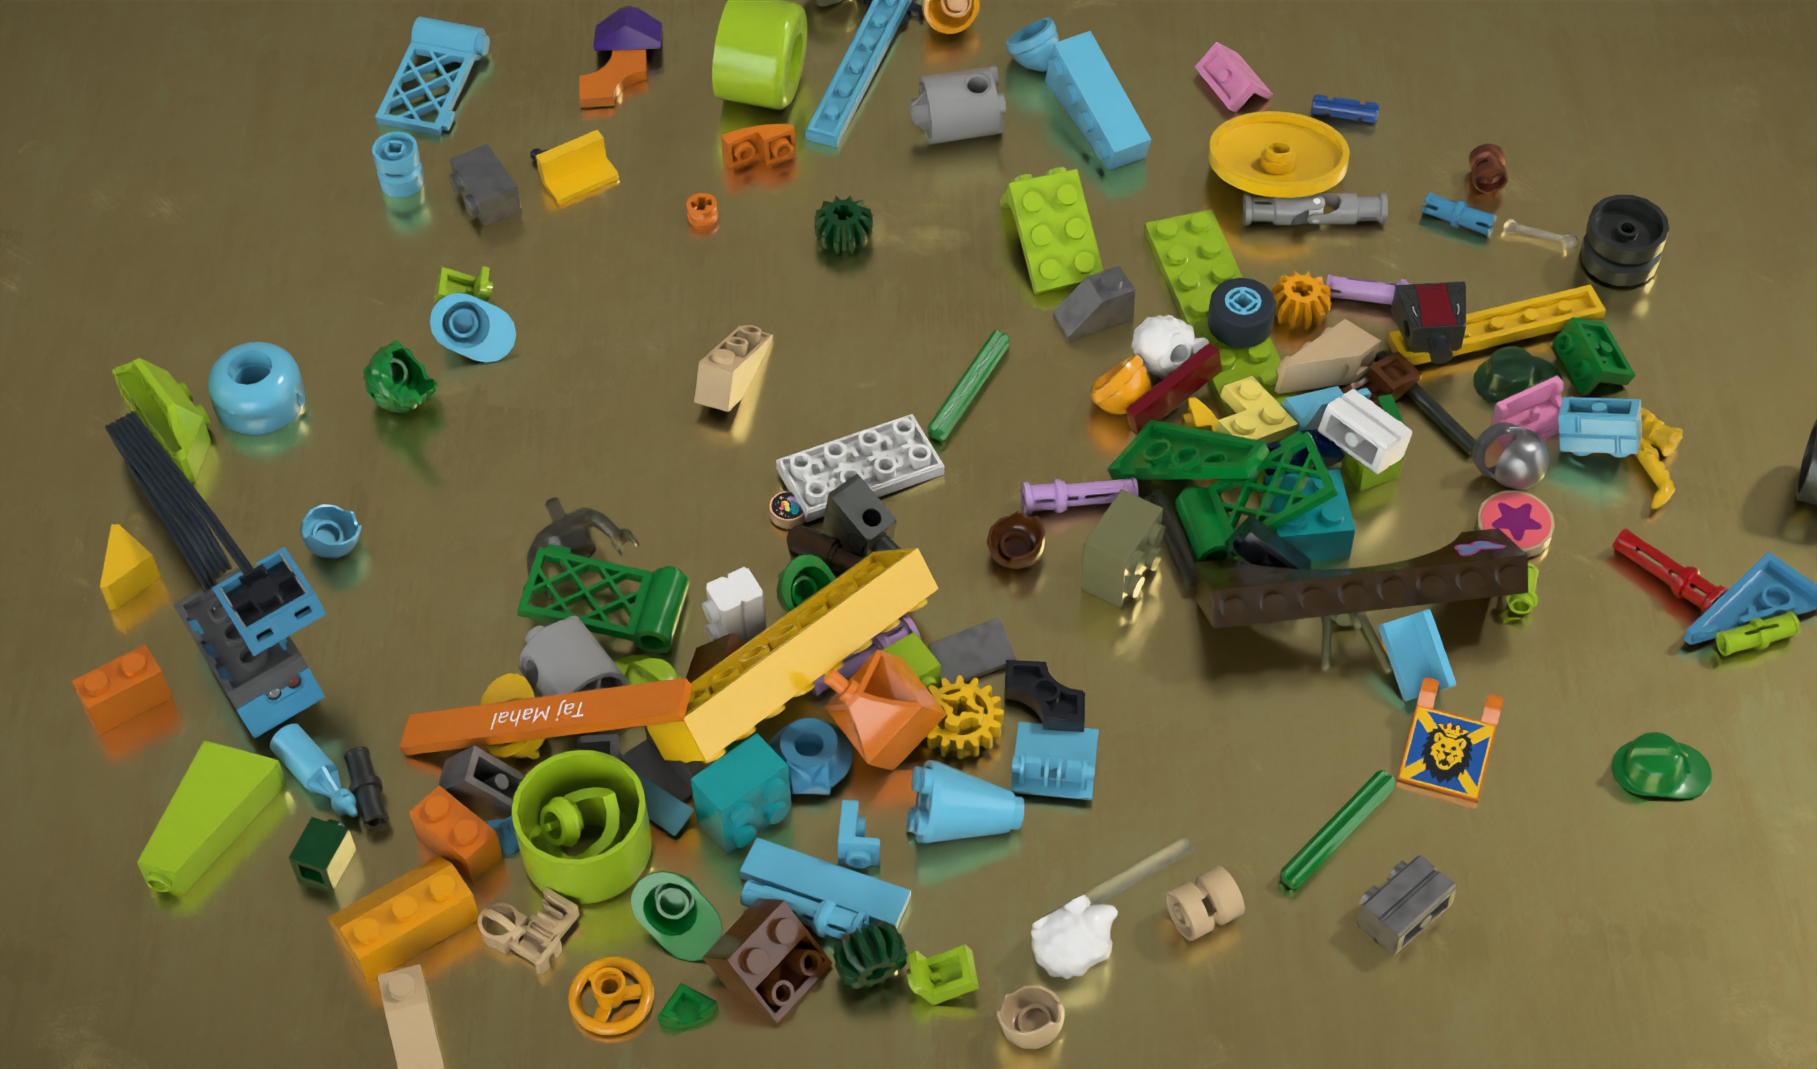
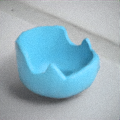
M321 504L308 510L300 526L301 538L307 549L318 557L337 559L349 554L356 546L362 525H358L354 511H344L336 505Z

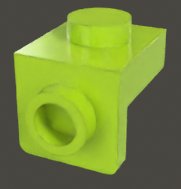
M482 266L477 277L442 267L437 275L434 302L437 303L445 296L454 293L472 295L488 302L493 288V282L488 281L490 268Z
M965 944L929 958L924 957L917 950L908 953L910 969L907 970L908 983L915 994L921 995L932 1005L979 989L973 952Z

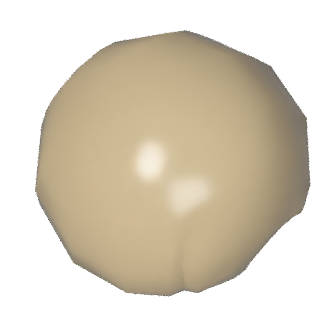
M1041 985L1023 986L1011 994L1004 995L1000 1011H996V1018L1008 1041L1022 1049H1038L1049 1045L1057 1037L1063 1026L1065 1010L1058 996Z

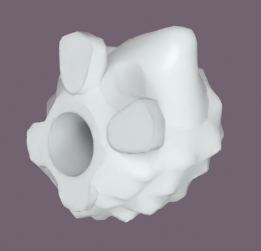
M1158 315L1156 317H1147L1134 330L1131 348L1135 354L1137 353L1144 361L1143 365L1147 368V371L1163 380L1205 345L1209 344V342L1204 337L1195 338L1193 326L1186 324L1185 321L1176 319L1172 315Z
M1082 895L1066 904L1063 908L1034 922L1031 931V948L1036 962L1045 968L1050 976H1062L1065 979H1070L1073 976H1083L1090 967L1108 959L1113 945L1110 939V930L1113 921L1118 915V911L1113 905L1097 904L1090 906L1089 898Z

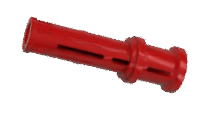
M1627 528L1619 533L1612 545L1614 550L1621 552L1644 570L1671 586L1673 596L1678 599L1683 597L1700 608L1702 615L1727 592L1726 587L1722 585L1717 587L1700 576V571L1697 568L1683 567ZM1639 551H1642L1643 553H1645L1646 555H1648L1649 557L1663 565V567L1658 566L1657 564H1655L1654 562L1640 554ZM1697 588V589H1699L1700 591H1702L1703 593H1705L1706 595L1703 596L1702 594H1700L1699 592H1697V591L1694 590V589Z

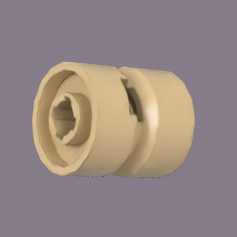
M1219 865L1197 876L1195 884L1187 881L1165 893V902L1169 915L1179 932L1189 941H1193L1214 930L1215 923L1222 926L1243 915L1245 912L1244 900L1236 882L1229 872Z

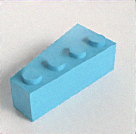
M1091 31L1054 43L1051 57L1048 60L1045 83L1092 146L1098 159L1102 160L1107 169L1111 171L1146 158L1152 139Z

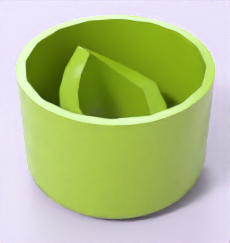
M727 0L720 19L713 55L712 85L717 99L782 110L792 102L800 82L807 45V16L800 4L784 0Z
M574 750L560 753L536 765L523 778L515 792L512 802V821L526 873L542 892L547 887L574 904L598 903L613 898L627 890L645 870L652 847L645 794L635 772L620 759L594 750ZM563 797L572 805L576 804L581 812L584 826L593 825L604 828L601 838L593 843L584 853L577 856H567L561 850V846L550 843L545 837L541 828L540 813L542 808L552 798Z

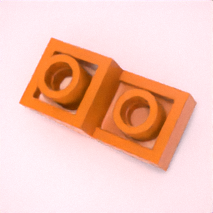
M792 124L758 125L721 135L723 160L728 168L748 162L759 156L767 165L796 153L795 128Z

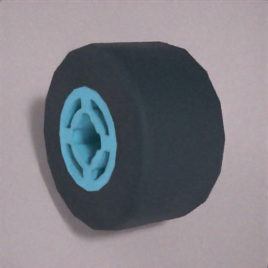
M1235 278L1219 284L1212 292L1209 304L1208 326L1211 334L1219 342L1229 347L1241 349L1255 347L1264 342L1272 333L1276 308L1274 295L1264 284L1254 279Z

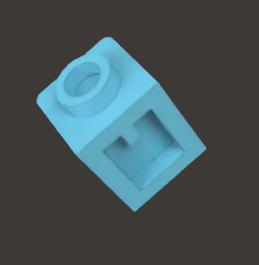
M842 800L838 835V864H846L853 868L879 866L880 839L865 837L866 817H859V801Z

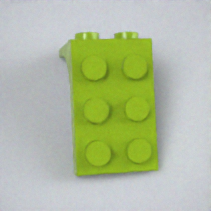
M1058 167L1047 171L1045 176L1035 178L1031 174L1017 176L1008 184L1000 200L1001 208H1011L1014 215L1034 295L1078 286L1087 276L1104 271L1077 169L1066 171L1065 167Z

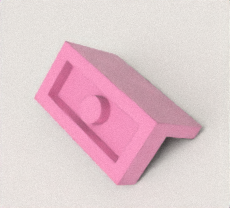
M1218 42L1195 65L1196 70L1229 110L1235 113L1254 93L1266 99L1273 95L1240 54Z

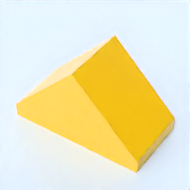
M111 524L100 589L109 610H116L161 576L153 555L119 524Z

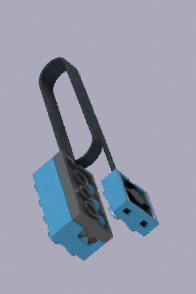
M131 411L125 417L117 419L115 423L111 422L110 425H106L105 429L205 590L204 593L202 589H199L173 604L252 737L254 739L325 698L324 693L303 656L290 638V635L310 625L327 613L285 546L256 562L257 567L253 568L215 513L135 411ZM210 528L238 566V568L215 580L218 584L216 586L212 579L222 574L221 571L226 573L227 570H231L232 565Z

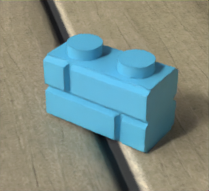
M1563 397L1558 417L1560 451L1572 452L1577 456H1586L1592 452L1610 453L1614 457L1638 454L1642 438L1641 399Z

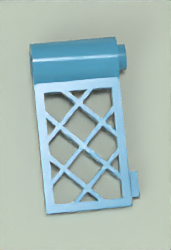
M421 16L417 17L412 27L411 43L375 116L377 124L441 136L443 130L449 131L456 116L455 111H452L469 72L474 62L479 61L489 51L490 38L486 35L485 30L475 26ZM416 55L427 56L432 60L416 68L413 64ZM451 62L462 63L459 69L450 73H446L442 67ZM438 69L442 76L425 83L421 76ZM416 78L420 86L403 93L402 85ZM447 84L450 88L449 93L435 99L431 91ZM426 94L430 102L413 109L409 101ZM401 104H405L408 109L407 112L398 116L389 114L392 108ZM436 110L438 113L435 123L421 121L419 116Z

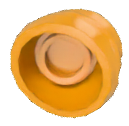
M923 0V15L927 23L934 30L945 34L958 33L968 28L975 21L980 9V0Z
M1137 353L1114 366L1093 383L1090 390L1092 401L1105 412L1125 415L1127 414L1126 408L1151 389V379L1147 374V368L1143 365L1144 361Z

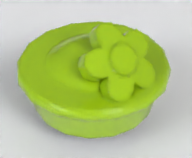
M554 797L541 810V828L550 843L572 847L578 842L580 831L584 828L581 812L576 804L572 805L563 797Z

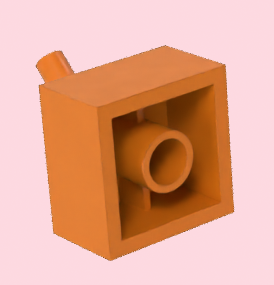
M878 649L849 680L834 668L823 678V682L837 692L824 707L869 765L894 771L947 715L903 658Z

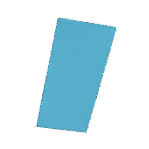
M638 773L637 777L642 784L649 819L676 836L695 810Z

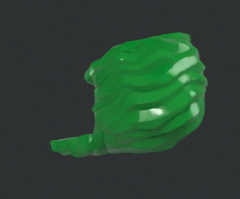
M399 340L393 341L388 346L380 347L363 371L368 395L381 408L396 413H408L410 410L421 407L426 403L427 399L434 397L438 389L436 379L430 378L426 373L425 365L418 362L411 349L404 348Z

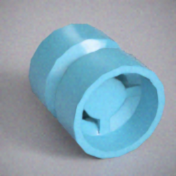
M396 131L381 135L375 140L372 146V154L382 191L396 198L409 197L416 194L424 184V173L417 142L414 137L408 133Z

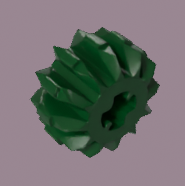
M851 195L846 200H840L835 196L833 203L823 201L821 209L816 210L814 217L815 236L817 241L822 242L825 250L834 248L837 255L842 250H848L852 254L855 247L865 248L867 240L872 239L873 214L871 209L866 208L863 200L854 202Z
M870 922L865 927H856V930L850 934H844L842 941L836 943L833 947L835 952L833 957L836 962L834 965L845 985H851L853 988L858 989L865 985L871 988L876 983H884L885 979L896 976L898 970L904 968L907 964L906 957L908 956L905 949L906 944L895 926L889 925L888 922H880L876 925Z

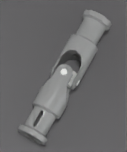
M1381 192L1378 196H1357L1356 193H1318L1296 198L1251 197L1250 194H1244L1243 197L1244 225H1250L1251 222H1273L1274 225H1300L1303 223L1356 224L1357 221L1378 220L1380 224H1386L1388 217V198L1386 192ZM1327 205L1335 211L1323 214V207Z

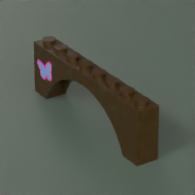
M1499 528L1461 532L1453 542L1434 552L1408 560L1368 567L1325 570L1286 569L1250 564L1232 558L1193 563L1195 600L1214 629L1528 593L1527 554Z

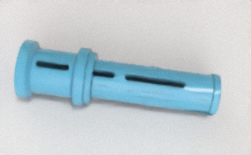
M752 879L746 882L742 890L741 905L751 907L758 898L784 900L801 923L812 927V931L822 938L829 935L842 940L844 934H850L856 930V927L862 928L869 924L868 912L861 910L859 913L837 907L836 902L830 899L823 900L821 903L815 902L790 892L755 882Z

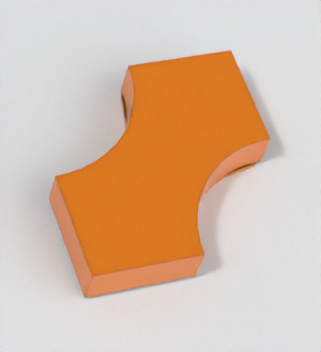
M646 49L612 50L611 58L604 67L596 72L580 75L579 98L581 108L615 106L618 95L625 88L635 83L645 82L647 80Z

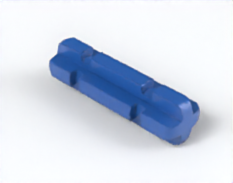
M1317 94L1314 95L1311 112L1313 115L1325 116V113H1329L1332 118L1353 121L1363 118L1362 122L1376 123L1379 104L1366 101L1365 105L1360 104V100L1333 97V100H1328V96Z

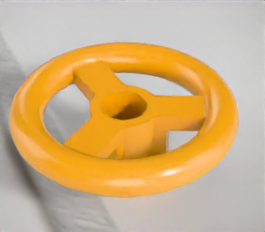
M605 957L587 964L574 977L568 993V1004L574 1019L586 1030L599 1035H617L635 1028L648 1015L654 999V987L648 973L638 963L623 957ZM621 971L631 974L639 984L626 985L625 976ZM587 981L591 983L593 995L598 1002L593 1018L585 1012L581 1003V993ZM608 990H616L612 994H605ZM640 999L639 1005L628 1017L615 1022H607L612 1009L620 1006L623 1001Z

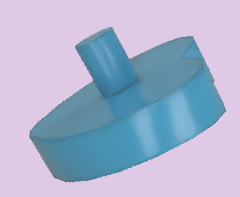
M512 815L504 820L491 819L486 823L497 832L502 853L512 854L519 849Z

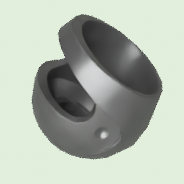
M1508 422L1497 423L1488 427L1478 437L1472 450V460L1483 475L1496 479L1503 486L1526 490L1536 485L1545 476L1550 461L1546 445L1539 435L1532 430ZM1503 434L1515 436L1516 439L1503 451L1497 465L1486 467L1484 457L1492 441Z

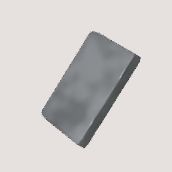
M999 618L931 642L928 645L930 652L941 664V679L946 678L950 684L956 683L958 675H962L965 683L1006 667V660H1016L1004 626Z

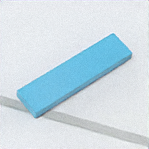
M757 837L740 869L741 879L747 881L752 879L755 882L819 903L830 899L836 902L837 907L859 913L861 910L868 912L869 923L871 922L876 925L880 922H888L889 925L895 926L896 929L911 899V890Z

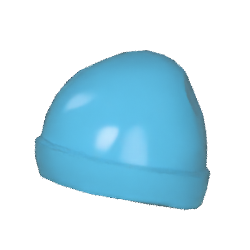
M1044 17L1013 34L1005 43L1006 50L1023 67L1036 71H1047L1053 44L1059 42L1056 25L1051 17Z

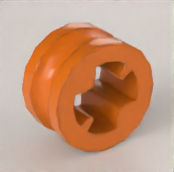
M696 193L687 199V217L692 224L706 226L715 222L718 217L717 201L713 195L709 193ZM705 207V210H699V208Z

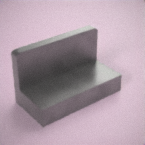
M645 726L647 739L623 754V762L636 775L640 773L683 803L693 798L691 778L706 768L701 761L683 763L682 761L664 760Z

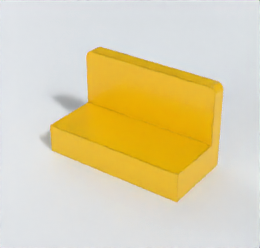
M598 129L536 155L540 181L559 205L619 179L617 170L606 156L604 137Z

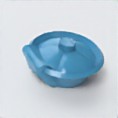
M815 718L800 719L785 726L773 737L769 744L788 765L792 794L829 795L831 787L847 774L853 759L852 746L844 732L831 723Z

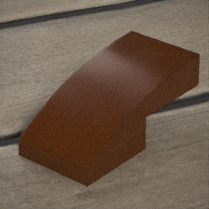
M1397 351L1370 365L1367 376L1341 389V391L1347 393L1352 389L1360 390L1367 388L1372 394L1369 400L1374 402L1375 405L1378 396L1392 394L1394 401H1396L1421 379L1422 374Z

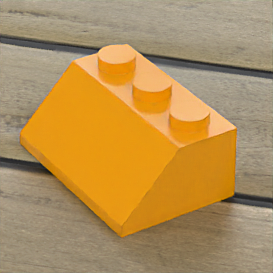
M437 855L329 916L327 919L369 984L378 978L377 975L388 973L478 921L479 914L472 892L454 865Z

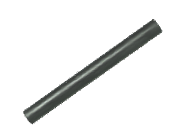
M1382 350L1376 354L1374 362L1376 363L1389 355ZM1418 383L1410 388L1406 393L1469 456H1472L1476 440Z

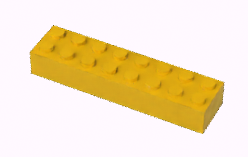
M909 548L872 552L691 683L693 687L684 721L646 726L663 759L682 761L683 763L703 761L705 764L719 759L726 753L725 747L730 743L747 738L756 731L755 725L761 720L781 713L786 708L784 703L792 697L801 696L815 687L814 681L826 675L832 668L836 671L844 665L842 660L847 656L867 649L872 644L871 639L878 633L892 630L899 625V618L905 613L916 611L926 605L928 602L926 598L939 588L919 549Z

